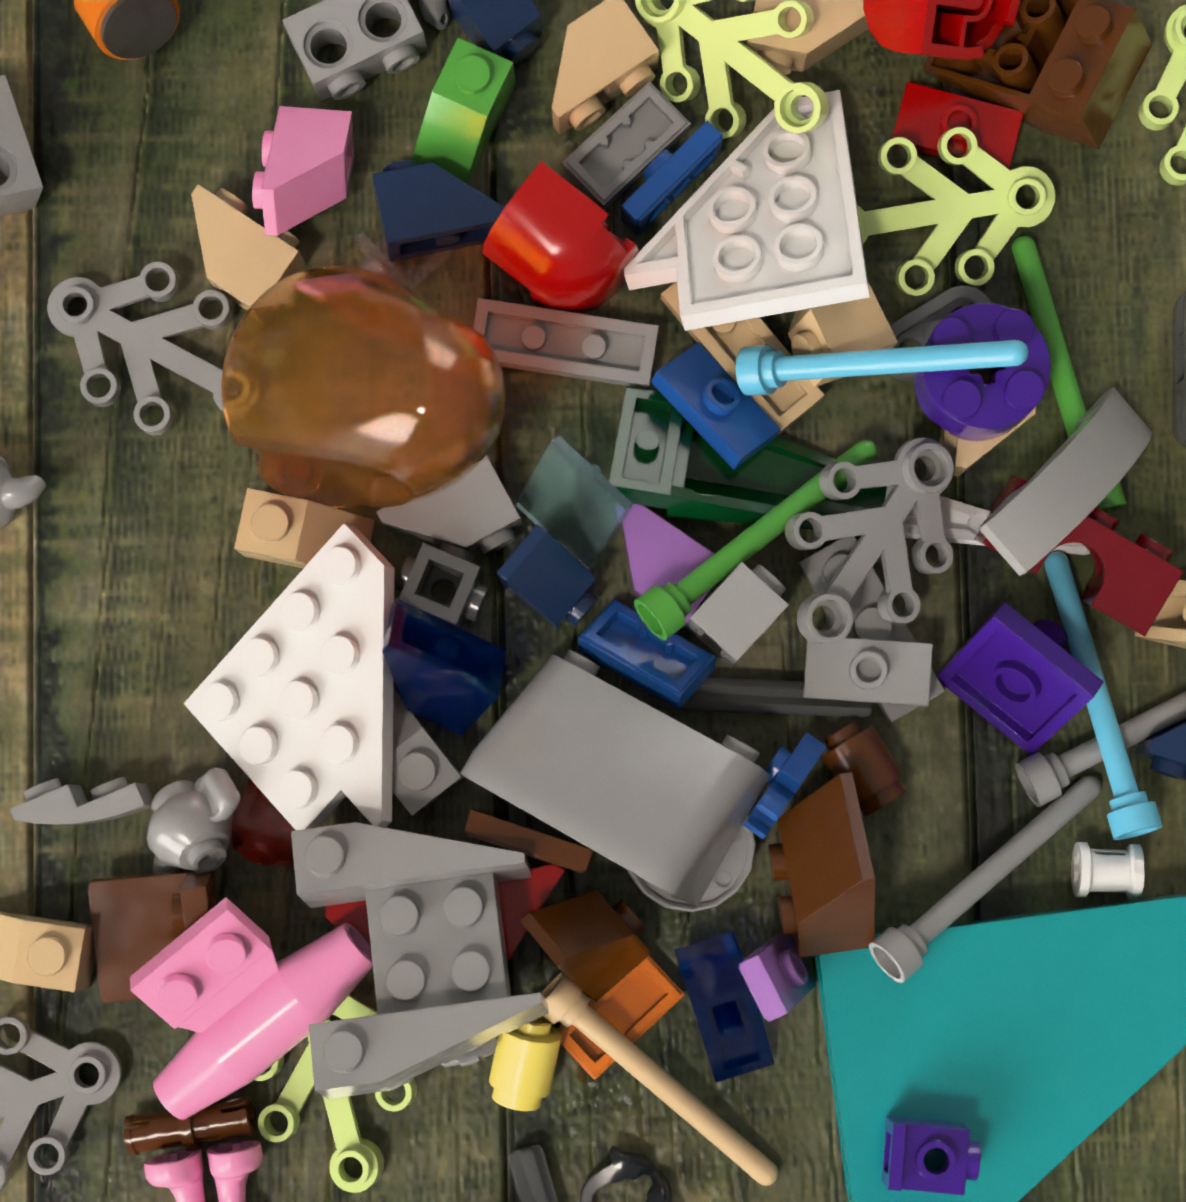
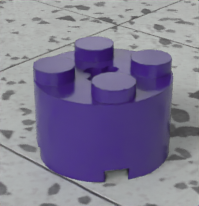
M978 303L952 312L936 326L924 346L1020 340L1028 348V358L1019 366L984 368L993 372V377L987 384H983L980 374H970V369L914 373V387L917 400L923 412L932 422L934 420L939 426L950 432L949 434L960 439L985 441L995 439L1010 432L1037 406L1048 386L1051 363L1046 342L1038 328L1034 325L1032 318L1026 312L1000 304Z

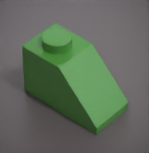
M457 38L431 92L412 160L416 161L418 165L433 162L469 184L515 88L516 80L513 62L461 38Z

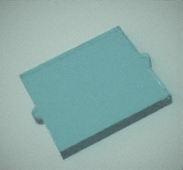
M560 435L551 440L515 503V506L535 525L538 524L547 531L588 571L595 566L633 505L601 474V469L597 464L591 465Z

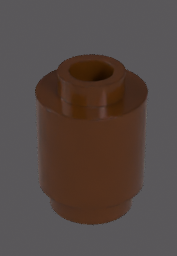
M856 720L824 739L830 750L821 755L820 758L833 778L841 773H853L860 810L865 817L889 804L907 791L899 779L904 773L873 724L861 730Z

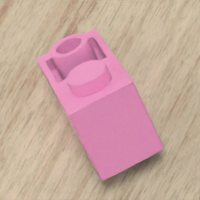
M279 106L274 131L265 130L263 134L262 165L266 167L265 172H255L252 188L254 209H263L265 235L278 236L347 198L354 162L352 111Z

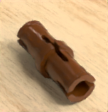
M250 1095L218 1101L185 1120L176 1118L168 1110L148 1114L127 1115L124 1119V1125L132 1128L124 1129L127 1150L131 1156L185 1146L186 1151L201 1149L205 1142L232 1137L253 1136L256 1133V1125L250 1123L256 1122L254 1103Z

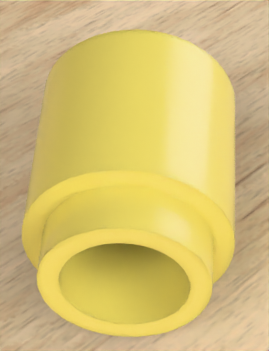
M542 1016L507 1034L503 1033L498 1036L489 1083L493 1087L492 1098L499 1105L518 1111H534L541 1107L542 1098L550 1094L562 1034L552 1027V1023Z

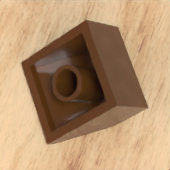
M841 773L778 818L779 843L768 844L773 881L784 880L787 896L778 897L783 935L795 934L799 958L869 948V944L874 940L875 875L853 773Z

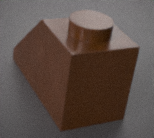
M597 890L529 912L520 920L556 966L595 1002L652 953L637 936L646 926L622 899L615 906H612Z

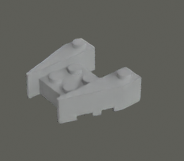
M357 822L291 831L296 892L310 908L366 901L378 1014L309 1024L314 1088L316 1092L327 1099L394 1090L412 1081L413 1077L442 1063L446 1064L467 1054L466 1051L503 1033L507 1034L549 1013L548 1003L541 992L511 996L498 882L532 877L531 866L524 853Z

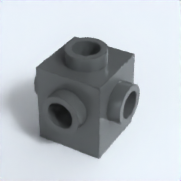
M442 542L439 549L422 543L416 558L409 555L402 566L395 585V589L401 591L398 601L404 609L412 612L408 622L441 636L446 626L460 632L466 619L476 622L489 592L488 587L480 585L484 575L481 567L473 564L476 556L465 549L447 542ZM441 582L451 583L456 590L454 598L447 603H439L433 598V590Z

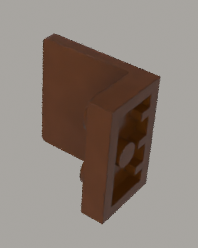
M193 870L100 878L90 881L87 889L100 999L105 1003L141 1000L130 991V976L217 905L214 870L200 874L195 873Z

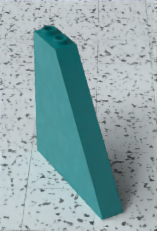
M1183 894L952 923L927 945L928 953L922 958L923 966L904 983H898L891 979L875 962L869 948L814 956L848 1202H1018L1186 1046V895ZM874 933V939L881 933ZM886 1116L962 1123L970 1129L969 1141H978L980 1143L981 1160L977 1181L966 1180L965 1196L904 1189L896 1191L886 1188L881 1181ZM940 1148L930 1149L924 1156V1166L931 1171L941 1169L946 1162V1154Z

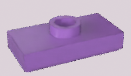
M782 932L768 939L739 963L740 967L738 968L764 1019H767L768 1022L789 1013L816 986L802 957L799 958L797 947L790 934L783 935Z

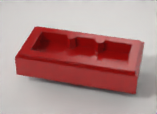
M907 82L891 139L896 137L906 138L914 144L917 152L940 157L937 149L940 136L949 129L964 127L975 135L979 148L1009 169L1024 113ZM958 134L951 136L947 143L948 152L955 158H961L967 151V142L964 137ZM894 144V146H898V147L904 148V147L901 146V145Z

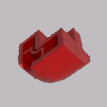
M863 0V10L869 31L878 43L885 48L901 53L971 60L984 58L983 51L994 43L1004 26H1014L1021 0Z
M541 161L495 221L483 244L482 254L529 289L532 304L541 308L583 314L599 309L620 290L626 282L624 268L639 253V250L633 241L628 238L622 241L610 231L609 226L605 222L609 216L607 212Z

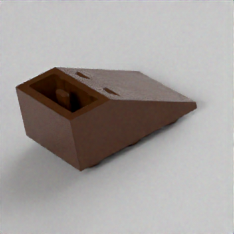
M1021 0L1014 26H1004L994 43L983 51L984 58L960 60L929 56L923 70L926 74L980 101L1024 113L1022 122L1044 133L1099 149L1152 43L1136 8L1107 0Z

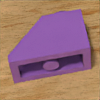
M619 502L620 523L633 592L637 598L653 585L662 587L668 582L675 585L714 555L710 550L645 506ZM712 588L690 605L691 613L685 617L686 624L682 627L683 629L686 628L690 617L699 609Z

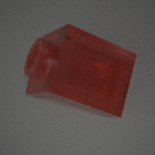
M249 778L232 821L233 849L239 851L243 857L256 864L269 866L276 862L291 866L293 862L291 831H295V829Z

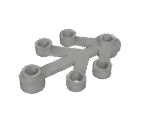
M152 262L143 268L140 276L100 287L92 280L83 277H73L62 281L53 289L49 296L47 304L48 316L58 331L66 336L73 337L84 371L80 382V389L84 398L97 407H108L118 400L121 393L119 380L107 369L100 333L121 344L138 402L134 408V420L137 426L147 434H164L171 428L174 421L172 408L162 398L152 361L212 392L216 405L224 414L231 418H249L261 408L264 401V389L261 382L251 371L241 367H232L224 371L165 340L203 327L217 330L226 326L232 317V307L221 292L205 290L197 295L193 304L131 322L112 311L148 298L157 302H165L177 294L179 278L168 264ZM161 272L167 273L170 277L168 286L162 291L151 290L149 283L153 275ZM76 297L86 298L87 307L84 313L79 316H70L67 311L69 302ZM212 300L220 301L223 304L221 315L211 320L204 318L202 315L204 305ZM98 378H108L111 384L109 392L100 398L93 397L91 393L92 383ZM234 381H242L247 385L245 396L238 401H231L226 397V389ZM151 406H161L164 410L163 420L155 426L146 425L144 422L145 411Z
M924 437L912 439L905 442L898 449L893 461L855 466L850 462H837L827 465L821 471L819 476L820 489L827 498L832 500L850 499L857 495L862 488L895 485L881 507L821 516L816 512H802L794 514L787 521L785 526L786 539L792 547L798 550L817 549L828 540L861 535L824 592L811 595L801 603L797 612V625L800 633L808 641L817 644H834L842 641L849 634L853 625V614L848 603L880 555L886 589L878 598L877 608L880 616L891 624H907L918 616L921 604L919 596L912 588L903 525L904 519L914 505L921 537L911 549L910 557L914 568L923 574H940L951 566L954 554L950 543L945 538L940 494L948 487L953 477L954 464L950 453L938 441ZM918 458L926 466V474L922 480L917 478L914 470L915 461ZM838 470L844 472L847 477V487L843 492L838 491L834 485V475ZM805 519L812 524L814 529L813 537L809 542L804 541L799 533L800 525ZM930 545H933L938 551V560L934 566H931L926 560V551ZM898 594L905 600V610L901 616H897L892 607L893 600ZM818 607L823 609L826 614V623L820 630L814 627L812 620L813 612Z
M11 1015L0 1019V1054L11 1055L20 1051L56 1071L55 1073L32 1080L0 1064V1118L5 1117L0 1126V1191L6 1187L10 1180L9 1166L40 1104L63 1096L64 1098L48 1134L32 1143L28 1150L27 1159L31 1169L40 1175L54 1174L67 1164L70 1156L68 1146L88 1106L106 1101L117 1091L120 1085L122 1067L118 1056L111 1048L99 1042H85L70 1049L32 1030L29 1023L20 1016ZM7 1023L15 1025L20 1032V1040L13 1047L6 1045L1 1039V1030ZM83 1063H91L98 1069L99 1078L93 1086L84 1084L79 1078V1069ZM43 1144H51L57 1149L59 1158L56 1165L48 1166L41 1162L39 1150Z

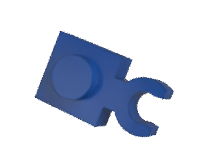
M807 732L792 753L781 746L765 770L770 774L767 780L770 786L743 826L764 840L827 746Z

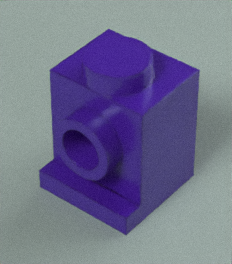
M886 1116L881 1181L888 1190L901 1191V1189L965 1196L966 1180L977 1181L981 1160L980 1143L978 1141H969L970 1129L962 1123ZM940 1148L946 1154L944 1166L936 1171L926 1169L924 1166L925 1154L930 1149Z

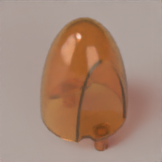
M324 266L297 272L265 291L249 307L232 335L223 364L221 381L223 411L230 435L235 445L253 448L260 456L257 469L261 480L285 496L306 499L333 508H349L359 505L384 508L402 506L429 498L461 481L484 459L499 435L505 415L506 388L502 369L495 352L483 334L414 299L413 295L391 279L373 271L350 266Z

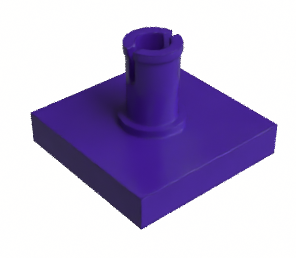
M1003 602L946 662L936 676L940 683L1029 755H1033L1093 699L1104 683L1103 680L1064 650L1067 644V636L1058 624L1046 619L1037 620L1032 624L1006 602Z

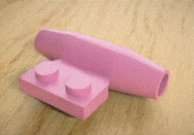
M225 897L130 976V991L171 1027L195 1031L153 1081L154 1091L163 1106L176 1118L185 1120L251 1083L310 1034L309 1024L322 1023L328 1020L373 968L371 944L357 928L350 923H344L277 962L270 937Z

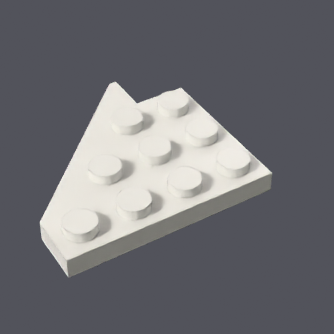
M840 90L825 92L828 100V114L822 125L812 131L791 133L783 129L775 118L773 108L624 268V277L629 290L677 282L680 317L685 331L870 298ZM804 96L798 101V111L803 117L809 118L813 113L814 105L808 96Z
M346 523L336 531L184 702V705L295 830L319 827L346 796L373 826L387 828L392 822L395 568L355 526Z

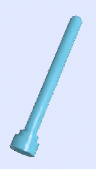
M1020 340L785 356L781 350H775L771 345L745 346L740 349L737 355L736 378L738 386L744 395L773 394L777 388L784 387L787 381L1019 366L1027 360L1028 348Z
M1051 552L1044 561V566L1062 626L1067 636L1071 655L1104 681L1094 698L1086 705L1114 795V799L1109 801L1112 812L1106 815L1113 839L1123 840L1156 831L1163 827L1155 801H1148L1146 791L1139 792L1069 560L1062 552Z

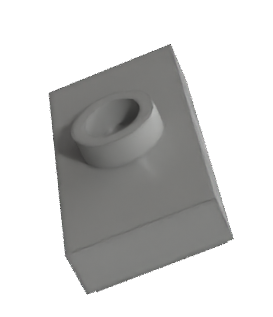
M649 81L562 162V168L599 207L605 210L643 174L647 166L665 149L669 150L691 129V123Z
M844 638L842 641L834 644H817L807 640L803 698L927 707L929 706L933 644Z

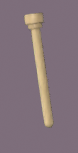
M563 971L559 972L541 992L548 1003L549 1013L543 1017L552 1024L559 1021L565 1027H569L571 1024L574 1025L759 1184L768 1186L777 1180L778 1168L769 1158L588 1005L590 997Z

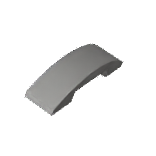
M1114 387L1107 390L1076 423L1077 430L1025 485L1013 491L978 528L1019 576L1035 566L1094 510L1125 476L1148 445L1153 432Z

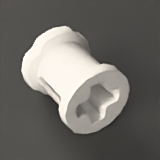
M1087 842L1075 843L1071 862L1072 889L1075 897H1087L1089 891L1125 893L1128 899H1138L1142 896L1145 872L1144 854L1140 844H1129L1126 850L1090 849Z

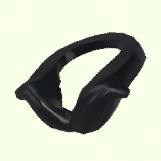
M612 1146L610 1148V1161L595 1171L583 1184L580 1202H593L596 1191L606 1184L621 1182L626 1178L635 1180L642 1175L650 1176L653 1182L645 1202H672V1193L667 1178L646 1155L624 1152Z

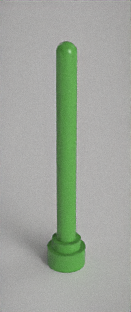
M1019 236L1012 244V252L1034 325L1042 334L1048 347L1051 363L1050 379L1069 438L1077 430L1076 423L1086 413V409L1036 243L1029 236ZM1120 481L1096 506L1097 508L1109 513L1127 505Z
M860 440L830 464L837 462H850L855 466L870 464L877 457V447L870 440ZM838 470L834 475V485L837 489L847 482V477L841 470ZM821 471L678 583L673 585L668 582L662 587L653 585L635 599L634 607L647 628L659 639L667 640L686 624L685 617L691 613L690 605L733 572L741 562L747 561L784 532L786 523L791 516L797 513L809 512L827 497L822 493L819 486Z

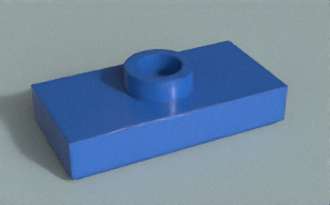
M707 120L674 154L668 149L662 151L643 172L642 176L646 181L621 205V221L635 235L637 233L641 234L720 155L722 134Z
M699 342L657 370L651 380V383L733 470L771 443L781 430L750 396L742 393L738 383Z
M615 599L578 637L579 652L679 710L715 668L714 655L675 633L667 640L659 639L647 628L635 610Z

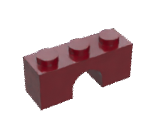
M1035 472L1032 473L1029 480L1036 474ZM1012 475L987 518L1013 491L1025 485L1027 481ZM1095 507L1055 548L1073 542L1081 543L1085 546L1092 557L1094 572L1090 584L1081 597V601L1137 633L1146 636L1184 571L1168 563L1173 551L1143 534H1140L1136 542L1133 543L1114 532L1120 522L1119 520ZM979 530L974 539L998 552ZM1053 548L1029 571L1037 574L1041 566L1043 565L1044 561L1046 560L1047 556L1055 548Z

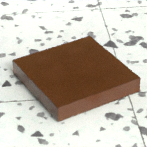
M470 810L464 829L467 832V836L516 852H522L525 855L580 873L587 871L593 850L585 845L478 810Z

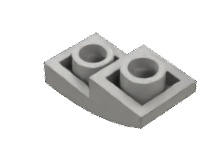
M120 777L90 790L94 800L88 802L81 785L67 784L62 786L59 778L24 791L27 802L10 808V811L16 821L54 825L88 824L114 820L151 808L153 798L146 783L128 785L126 777Z

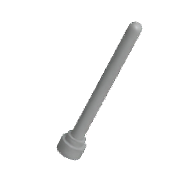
M1186 691L1120 724L1119 727L1126 749L1186 719ZM1094 737L1059 756H1056L1053 752L1045 756L1037 752L1017 762L1015 769L1028 797L1037 807H1041L1062 796L1061 789L1070 784V777L1102 762L1103 759L1097 739Z
M1091 775L1081 777L1062 796L1045 808L910 926L902 924L897 929L888 927L869 944L870 953L878 966L898 983H904L923 966L922 958L928 953L927 945L1098 797L1101 792L1100 781Z

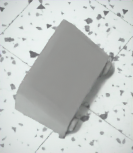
M568 650L564 659L552 654L472 751L460 774L662 890L697 907L770 776L769 773L755 764L760 753L729 735H726L722 744H719L597 678L596 676L601 667L572 650Z

